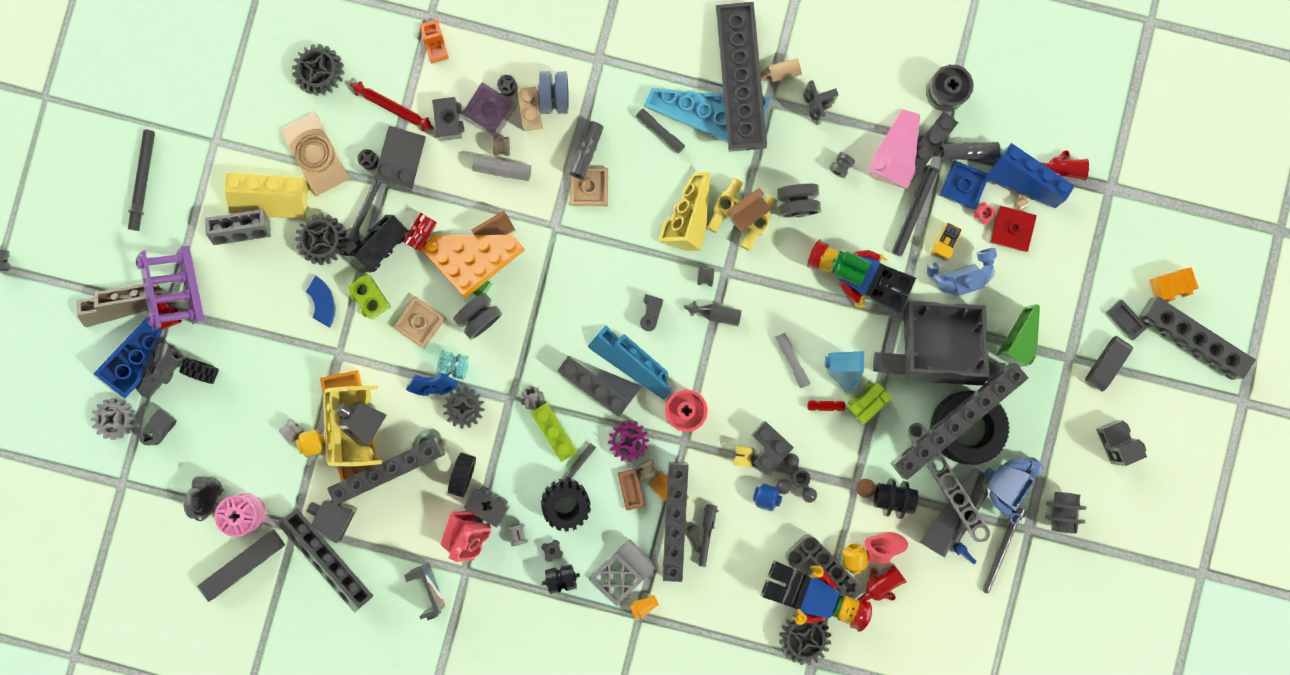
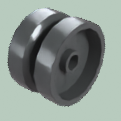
M949 64L941 67L930 78L926 86L928 102L933 108L942 112L957 110L970 98L973 92L974 82L972 76L966 68L960 65Z
M805 183L778 188L777 199L781 202H786L778 207L779 217L797 218L821 213V202L814 200V198L820 195L819 185Z
M482 293L468 302L453 317L454 322L459 327L466 326L464 334L470 341L490 328L503 314L497 306L489 307L491 299L486 293Z

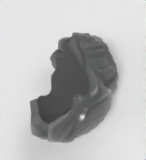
M197 476L192 480V488L187 492L183 505L184 512L190 519L194 518V520L201 522L212 514L217 497L221 496V493L224 491L221 482L213 476Z

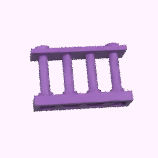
M181 246L175 255L147 258L146 250L141 251L135 261L137 268L141 271L149 310L147 320L149 326H152L153 331L161 327L160 322L189 319L192 325L205 321L190 246ZM175 262L180 264L181 271L178 274L153 277L150 275L149 265ZM176 281L184 283L185 290L183 292L157 296L154 294L153 284ZM178 300L188 302L189 309L187 311L160 315L156 304Z

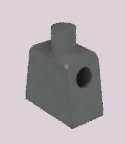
M360 402L352 403L350 407L341 403L336 410V413L343 417L339 427L359 446L370 445L387 416L385 413Z
M327 499L322 502L321 506L311 502L306 512L315 516L312 522L315 529L334 543H338L345 535L358 508L343 503L334 506L333 501Z

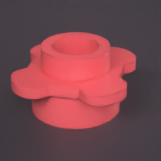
M986 202L979 203V208L973 212L974 218L981 220L983 225L988 224L995 214V210L987 205Z

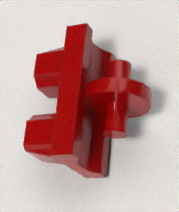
M420 212L404 238L403 243L420 252L438 222Z

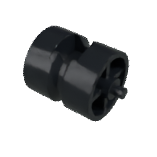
M572 564L561 566L560 570L556 567L546 569V579L542 581V585L548 587L550 595L561 593L562 589L566 591L577 589L576 580L577 577H580V573L576 574L574 572Z

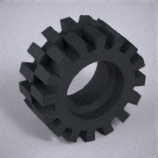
M185 357L179 373L201 382L214 384L219 369L207 363Z

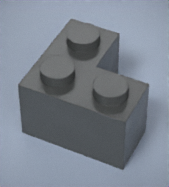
M1115 420L1096 428L1111 464L1128 466L1147 458L1145 444L1140 439L1131 438V429L1124 420Z
M763 421L751 434L764 447L752 462L769 476L794 447L766 421Z

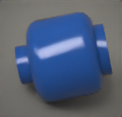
M762 484L760 487L757 486L753 495L756 507L770 512L776 507H780L783 496H780L777 487L768 484Z

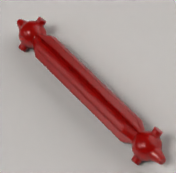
M362 81L356 84L350 83L356 96L362 94L367 100L414 125H420L423 132L428 129H434L429 121V117L422 119L419 114L371 88H364Z

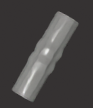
M477 155L473 159L472 171L524 181H529L531 176V165Z

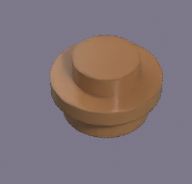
M864 478L858 481L856 491L861 497L869 498L875 493L876 486L872 480Z

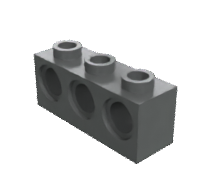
M264 209L205 218L206 236L213 246L271 237L270 219Z

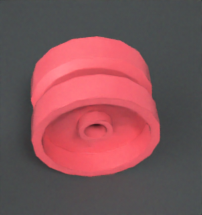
M688 389L677 391L666 402V419L678 431H695L703 425L707 418L708 408L706 401L696 391ZM684 407L689 408L688 414L682 412Z

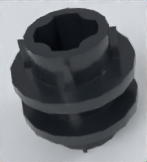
M889 478L887 484H877L874 493V507L882 509L883 516L889 517L891 512L895 511L896 518L903 519L905 513H915L918 504V490L911 489L908 481H902L900 487L896 486L895 479Z

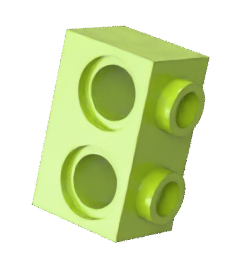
M366 274L348 286L350 290L349 295L354 302L357 301L361 306L359 311L364 318L368 317V319L373 320L391 308V305L371 275ZM366 285L367 292L364 295H360V287ZM372 301H376L378 305L374 311H371L369 308Z

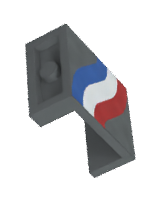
M427 563L411 569L404 577L406 582L422 577L433 607L426 609L419 617L420 620L427 618L428 621L442 613L441 610L445 607V603L431 566Z

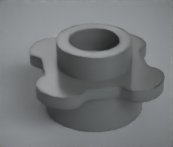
M558 540L542 544L541 549L545 553L546 561L550 562L554 558H561L563 556Z

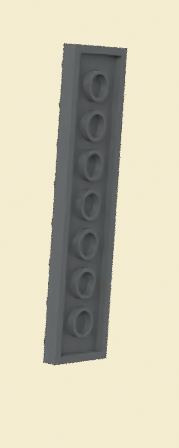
M754 2L716 5L728 152L767 149Z

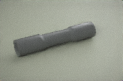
M644 108L637 113L636 118L652 129L676 153L679 154L686 145L660 125Z

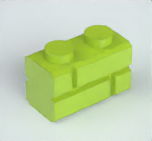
M868 382L861 389L863 392L858 397L855 395L848 401L849 406L846 409L862 425H866L892 399L877 382L872 384Z

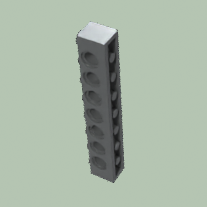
M1009 363L890 463L902 479L908 480L1022 385L1029 377L1017 363Z

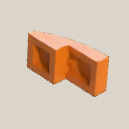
M438 19L419 24L430 63L433 64L449 59Z

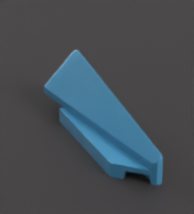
M606 325L588 345L590 350L664 400L673 391L667 383L668 371L625 334L618 338Z

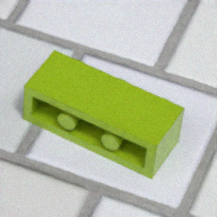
M545 403L530 413L560 462L578 452V449L549 403Z

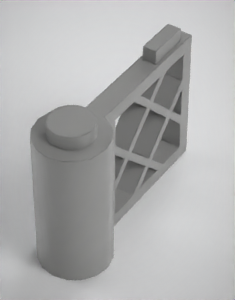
M629 538L589 579L616 606L618 604L623 606L630 599L629 594L644 579H651L656 574L657 570L655 568L657 565ZM615 558L622 563V570H611V562ZM600 573L608 574V584L600 583L596 577ZM611 574H622V584H611ZM625 574H633L637 580L633 584H625ZM611 587H622V595L618 599L611 594Z

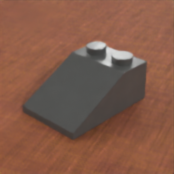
M388 126L374 181L412 191L426 136Z

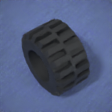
M569 478L566 481L558 479L559 482L555 483L553 481L551 487L547 486L545 493L541 496L542 513L545 521L549 522L552 528L555 526L558 531L564 528L565 532H569V528L576 530L577 525L582 526L584 524L583 520L587 521L589 518L588 513L591 512V503L587 491H585L582 484L579 485L578 481L574 480L572 482ZM570 496L576 499V507L571 512L560 513L554 508L557 500L562 497Z

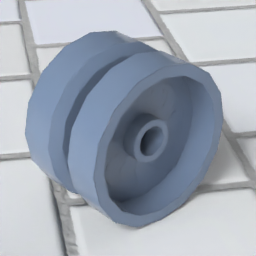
M540 71L538 99L541 114H551L553 102H555L558 114H568L569 86L567 71H557L555 83H553L550 71Z

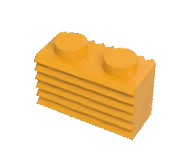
M1192 267L1149 279L1154 297L1158 296L1166 302L1176 300L1175 296L1180 294L1182 297L1193 295V290L1199 289Z

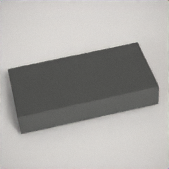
M1122 299L1106 311L1109 317L1131 341L1135 340L1148 328Z

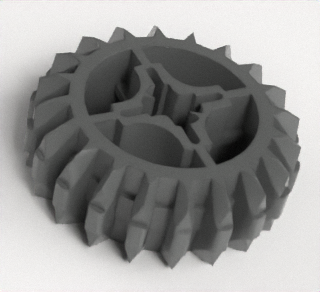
M311 44L310 50L304 47L305 53L298 52L300 58H294V61L297 63V65L292 66V69L295 70L292 75L294 78H297L295 83L300 85L302 90H306L308 94L313 92L315 96H318L320 92L323 96H326V90L333 93V86L339 88L336 82H343V79L339 76L345 73L341 69L344 67V64L340 62L342 58L336 55L337 52L334 49L330 51L329 46L323 48L322 44H318L316 49ZM328 59L332 63V72L327 70ZM320 67L323 70L316 73L314 69ZM305 68L310 71L309 82L305 77ZM323 78H328L324 82L319 83Z
M320 213L318 218L313 214L311 217L312 221L309 218H305L307 224L300 223L299 226L303 229L301 231L296 230L300 237L294 238L295 241L300 242L296 245L297 249H301L299 254L305 255L304 259L306 261L311 260L312 264L317 262L319 265H324V262L331 264V258L337 261L338 257L336 254L342 255L343 252L340 249L347 248L346 245L342 244L348 241V238L342 237L346 233V230H341L344 225L338 223L337 218L332 219V216L329 214L325 217L324 214ZM327 225L326 228H322L318 232L313 230L316 226ZM332 230H333L334 233H335V243H334V244H333V243L331 242V240H330V237H331V235L333 234V233H332ZM309 235L312 237L311 248L308 245ZM316 235L322 236L324 241L328 244L320 242L319 238ZM324 247L330 249L324 254H316L317 251Z
M787 618L786 622L789 625L781 626L785 630V632H779V636L783 637V639L779 640V643L784 645L781 650L783 652L788 651L786 657H792L794 663L798 659L800 665H803L805 660L808 665H811V659L818 663L817 656L820 655L821 658H824L825 656L822 651L829 652V648L825 645H831V641L826 639L831 637V633L826 632L829 626L823 625L825 621L809 624L803 630H797L794 628L798 624L794 620L791 622ZM815 626L820 632L819 642L813 638ZM790 635L798 639L796 650L790 645ZM802 636H804V637L808 636L810 640H804V641H803V640L801 639V637H802ZM811 646L815 648L810 652L801 653L802 651L804 652L807 647Z

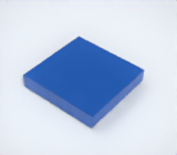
M954 160L939 196L975 210L987 183L984 178L988 173Z

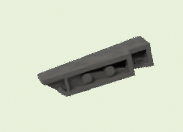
M974 468L962 483V487L977 511H979L988 496V490L984 485V473ZM955 494L953 500L956 504L961 505L964 498L961 494ZM949 502L920 541L921 544L944 558L952 541L959 544L966 532V528ZM966 511L964 514L966 521H973L974 513Z

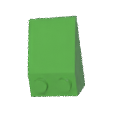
M1034 304L1023 308L996 356L1008 363H1017L1019 367L1028 366V364L1031 365L1034 362L1038 347L1040 305Z

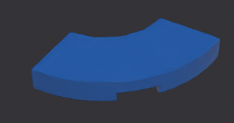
M315 275L306 290V293L312 297L315 306L312 318L331 328L336 312L332 291L321 278Z
M443 373L432 378L415 375L407 385L406 391L421 396H429V394L444 395L454 390L458 386V381Z

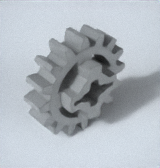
M110 398V401L108 399L103 400V404H97L98 410L92 411L95 417L91 418V421L96 423L92 428H98L96 434H103V439L110 437V440L124 438V434H130L131 432L128 428H134L135 425L131 421L136 420V417L131 416L135 410L128 409L131 404H124L123 399H118L117 401V398ZM116 406L118 408L113 410L109 407ZM114 428V429H117L118 431L112 432V431H109V430Z

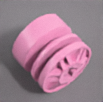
M242 493L227 497L221 501L215 510L214 518L216 526L222 533L227 536L238 537L254 532L261 527L265 520L266 510L264 503L259 497L249 493ZM235 513L240 514V518L235 517Z

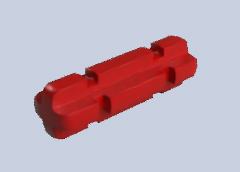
M809 400L807 402V409L809 411H816V409L818 411H845V402H816Z

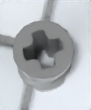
M524 523L507 527L512 538L511 546L528 543L523 530Z

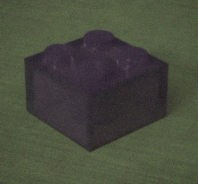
M481 82L463 110L462 116L465 120L489 135L498 137L517 107L514 101Z

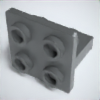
M811 80L808 82L805 92H803L805 102L810 105L811 110H809L811 120L815 121L816 125H819L825 118L824 110L832 107L839 94L837 88L818 94L815 83Z

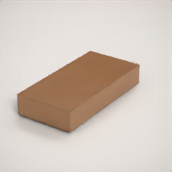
M631 469L618 472L626 511L644 507L645 504L637 470Z

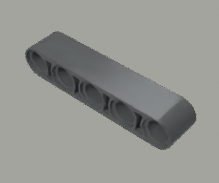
M274 529L201 582L197 588L207 602H210L282 549L286 544Z

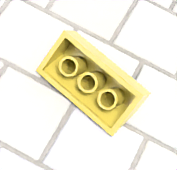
M226 172L224 192L229 214L264 209L268 217L306 218L309 184L304 178Z

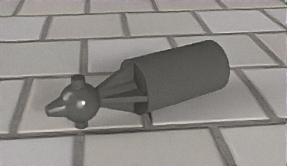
M696 301L689 305H684L690 316H694L698 312L709 321L739 326L742 313L740 309L716 304L699 307Z

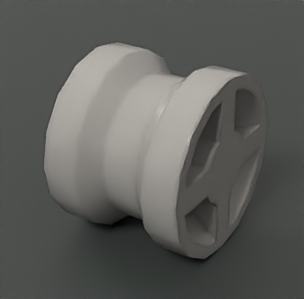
M289 418L286 421V425L280 427L278 431L284 438L293 443L296 440V436L303 433L304 430L296 421Z

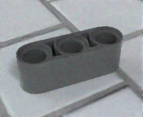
M1117 335L1114 336L1087 374L1085 381L1101 392L1105 391L1131 354L1133 346Z

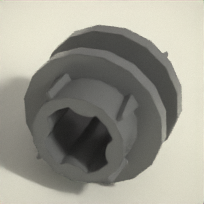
M1055 491L1054 501H1046L1047 506L1053 507V514L1045 515V519L1052 520V531L1077 534L1078 525L1086 523L1085 519L1079 518V510H1087V506L1080 505L1081 494Z

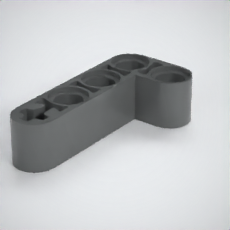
M809 534L802 536L786 552V560L791 566L800 567L811 558L817 566H821L823 571L830 575L836 586L845 595L853 597L858 594L860 589L858 582L814 536ZM808 539L814 541V545L810 549L805 548V542ZM793 553L800 554V559L797 562H792L790 559ZM825 553L827 560L824 563H819V555ZM834 568H840V574L837 577H832L831 572ZM844 579L853 587L851 590L842 582Z

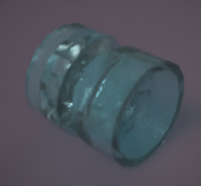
M442 350L437 363V374L443 373L447 376L452 374L453 378L464 380L468 370L469 356L463 354L454 356L453 352Z

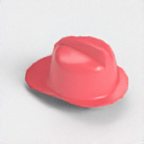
M894 532L882 533L866 538L864 541L869 563L887 564L893 556L905 552L908 548L906 538Z

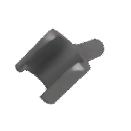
M694 523L687 528V531L693 540L696 552H699L701 549L695 535L699 534L700 531Z

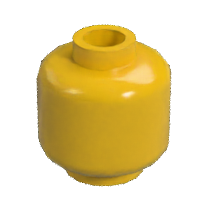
M315 429L300 433L298 439H296L299 454L310 457L322 453L323 446L325 445L324 435H319Z
M853 543L847 545L842 552L843 567L852 574H859L868 567L867 550L861 544Z

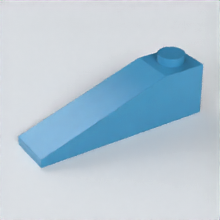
M865 351L830 352L828 356H825L824 367L827 368L829 375L845 392H853L854 386L857 385V379L859 380L864 372Z

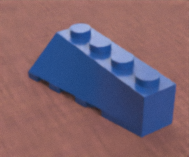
M1010 143L1000 153L999 158H997L984 178L988 182L998 183L1003 188L1008 187L1016 190L1018 194L1031 196L1033 200L1053 208H1057L1064 203L1075 187L1013 143Z

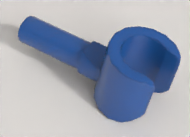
M961 542L952 546L958 556L963 553L972 564L977 562L967 551V547Z

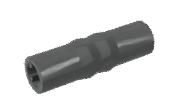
M589 121L569 172L571 176L582 180L585 178L604 129L600 123Z
M999 142L941 144L939 153L941 160L999 158L1001 147Z

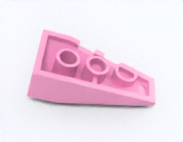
M905 109L901 110L870 164L868 172L873 179L906 190L908 189L916 168L915 159L917 155L920 114Z

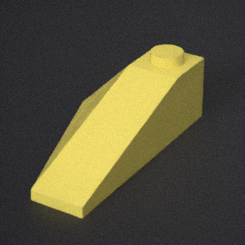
M709 172L693 173L682 192L684 196L679 204H675L673 207L675 211L670 220L666 219L658 242L685 251L701 250L706 234Z

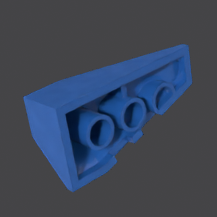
M146 317L93 373V376L110 390L126 399L139 385L163 330L159 328L153 331Z

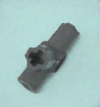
M158 344L154 361L148 367L146 376L140 381L136 391L145 398L152 396L162 384H168L171 381L174 371L184 361V355L173 345Z

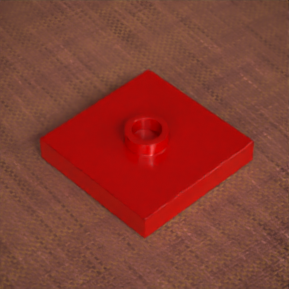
M999 206L989 243L1028 252L1037 215Z

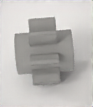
M529 386L521 392V405H525L526 409L536 410L543 405L542 400L545 398L543 391H539V387Z

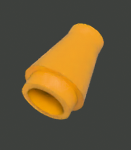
M652 595L651 597L632 602L633 604L629 608L637 620L639 618L643 619L655 607L659 606L656 597Z

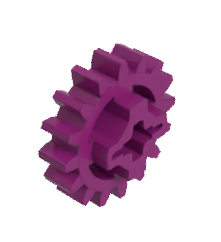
M629 420L626 421V425L619 422L620 428L613 427L615 433H609L612 440H609L608 444L613 445L609 450H615L614 457L620 455L621 461L624 458H628V462H631L632 457L638 460V454L644 456L645 454L642 450L649 448L645 445V442L650 440L644 437L648 432L641 431L643 425L636 427V421H634L633 425H630ZM627 428H632L636 430L638 433L631 434L628 432ZM621 432V441L616 443V436ZM626 436H628L629 438L637 437L636 439H634V441H632V446H629L628 444H620H622L626 440ZM642 439L641 447L637 451L635 447L636 442ZM619 449H628L631 454L622 453Z

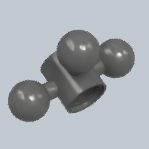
M789 453L784 458V464L793 470L791 479L779 480L776 487L782 495L788 494L794 485L802 487L803 500L807 503H812L817 499V492L808 486L811 480L810 474L803 469H799V457L794 453ZM799 473L805 474V481L802 483H797L796 476Z

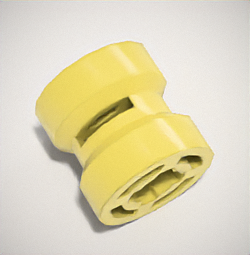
M736 446V458L733 460V465L752 468L751 456L754 454V448Z

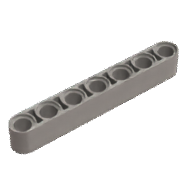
M913 423L909 426L907 435L913 444L927 430L921 423ZM914 427L920 428L922 435L914 437L911 434V429ZM940 452L926 464L927 468L971 538L976 542L987 541L990 537L988 526ZM935 460H939L943 465L939 471L934 470L932 467V462ZM944 477H950L953 480L952 487L948 488L943 485ZM955 494L963 496L964 501L961 505L954 502L953 497ZM966 511L974 513L975 517L972 522H968L964 518ZM977 528L984 529L985 537L983 539L976 537L975 531Z

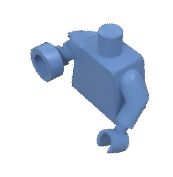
M987 248L976 253L978 261L984 265L981 270L974 263L939 274V265L934 262L933 268L927 265V275L934 277L933 280L944 293L961 296L982 289L994 277L995 269L993 264L997 257L996 248Z
M1036 458L1011 459L1004 463V465H1000L997 471L987 468L984 472L983 477L990 481L987 488L990 490L989 496L995 508L1003 515L1009 516V521L1014 525L1017 524L1012 521V517L1014 515H1018L1020 519L1022 517L1016 512L1013 513L1012 509L1014 511L1017 510L1036 481L1034 477L1039 476L1043 469L1042 464Z

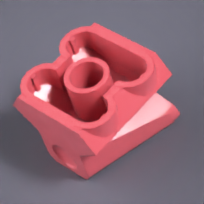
M468 510L453 511L449 516L440 545L449 552L448 558L455 562L474 560L481 553L483 542L491 534L490 524L477 523L479 517Z

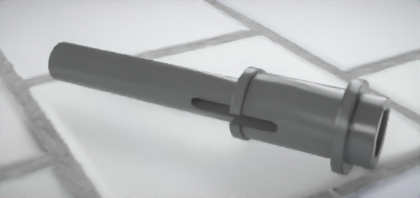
M706 504V507H704L705 516L702 525L704 533L698 564L701 567H706L712 529H715L716 513L719 512L716 505Z

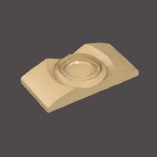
M316 112L281 129L315 196H319L350 180Z

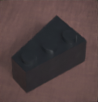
M385 215L368 230L370 233L362 241L358 239L355 242L357 246L350 253L345 251L341 255L357 271L375 272L380 267V262L393 253V248L403 242L409 230L394 215Z

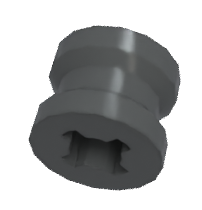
M505 74L497 81L498 89L502 95L510 97L517 92L518 86L513 76Z
M370 149L360 151L357 157L359 164L366 170L376 169L379 162L378 155Z
M699 266L697 285L707 284L708 287H712L714 268L704 269V267Z

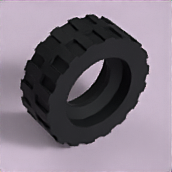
M462 452L458 455L450 477L447 493L462 498L465 496L474 472L475 456Z

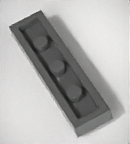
M945 111L940 114L917 144L916 168L911 183L959 123Z

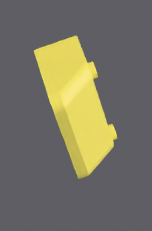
M378 385L325 389L323 395L326 461L329 466L353 467L382 464V460H372L374 452L370 446L357 445L339 427L343 417L336 413L341 403L349 407L352 403L356 402L367 405L371 400V392L369 390L378 389Z

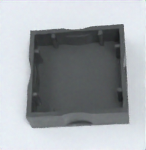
M909 300L904 308L905 380L983 386L990 377L989 357L986 346V306L970 304L946 305L937 302Z

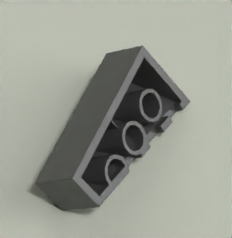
M567 356L557 372L618 417L621 416L642 387L570 356Z

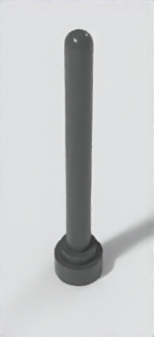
M373 182L352 228L350 227L349 230H346L343 237L348 238L352 242H356L360 238L359 229L380 188V182Z
M1019 507L1016 511L1012 509L1013 513L1016 512L1022 518H1025L1026 510ZM1018 515L1012 517V521L1017 525L1019 520H1022ZM1011 522L1008 525L982 590L985 594H988L993 586L1017 525Z

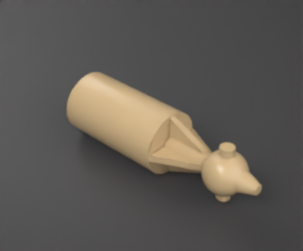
M794 58L768 66L761 72V80L777 82L802 75L799 59Z

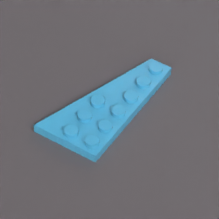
M651 88L644 104L645 108L728 143L723 94ZM763 98L764 114L771 98Z

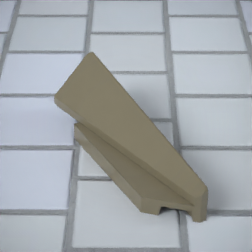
M143 284L94 292V299L77 300V317L84 327L148 311ZM153 284L154 293H161V295L172 294L170 291L167 292L160 288L158 284ZM175 301L166 302V303H167V305H170V304L175 303Z

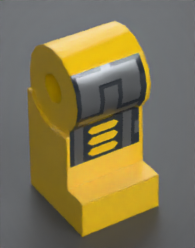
M947 222L930 254L944 261L949 260L962 232V228Z

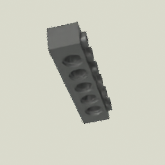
M1158 296L1150 298L1138 316L1145 325L1151 328L1155 327L1159 330L1160 335L1172 338L1176 341L1175 344L1177 346L1189 349L1194 357L1206 360L1208 366L1223 371V375L1231 380L1244 379L1256 361L1247 353ZM1162 314H1163V315L1165 316V318H1166L1165 323H1163V322L1161 321V315H1162ZM1178 325H1180L1182 328L1181 333H1178L1177 331ZM1195 335L1198 338L1197 344L1193 341ZM1211 346L1214 348L1213 354L1210 353ZM1227 356L1230 358L1229 365L1226 363Z
M438 437L433 438L382 462V464H377L328 487L327 490L334 506L446 454Z
M669 461L663 581H683L688 462Z
M298 508L281 520L279 527L354 613L370 601L373 594Z

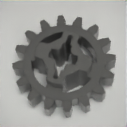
M464 387L463 391L460 388H456L457 393L450 391L451 398L445 397L448 403L442 406L447 408L443 415H449L446 421L450 422L453 420V426L456 427L460 424V429H464L465 424L468 428H471L472 422L477 425V418H483L480 411H485V408H481V405L485 402L479 401L481 394L474 395V389L468 392V387ZM461 395L460 400L457 403H453ZM470 397L473 398V400L475 401L476 405H473V404L469 401ZM465 403V406L472 408L465 410L463 413V410L456 408V406H462ZM452 410L458 414V419L453 415ZM476 412L471 419L467 420L470 413Z

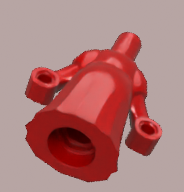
M1068 150L1063 151L1058 157L1052 158L1049 163L1041 162L1061 177L1065 176L1084 181L1088 178L1089 159L1063 160L1069 157L1070 152Z
M894 564L877 579L878 571L872 567L870 569V581H868L866 586V593L857 600L861 599L867 602L870 599L876 601L889 599L893 601L896 599V596L890 591L907 583V581Z

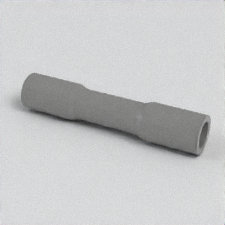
M786 333L776 336L775 339L784 353L800 389L811 384L793 351Z

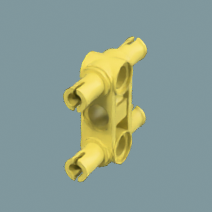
M733 177L726 192L724 191L720 195L713 208L714 215L706 227L707 229L717 233L724 219L731 220L727 215L729 209H722L720 202L727 201L730 204V208L740 202L736 196L744 183L743 181ZM769 195L766 196V203L773 209L777 200ZM771 211L760 218L763 221V227L758 228L753 223L746 228L748 232L740 244L742 248L751 251L757 237L762 236L771 219Z

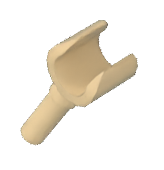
M1015 190L1018 201L1014 203V206L1017 210L1022 211L1028 206V200Z

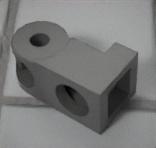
M645 294L643 302L648 303L645 315L640 320L643 330L653 331L655 329L664 299Z

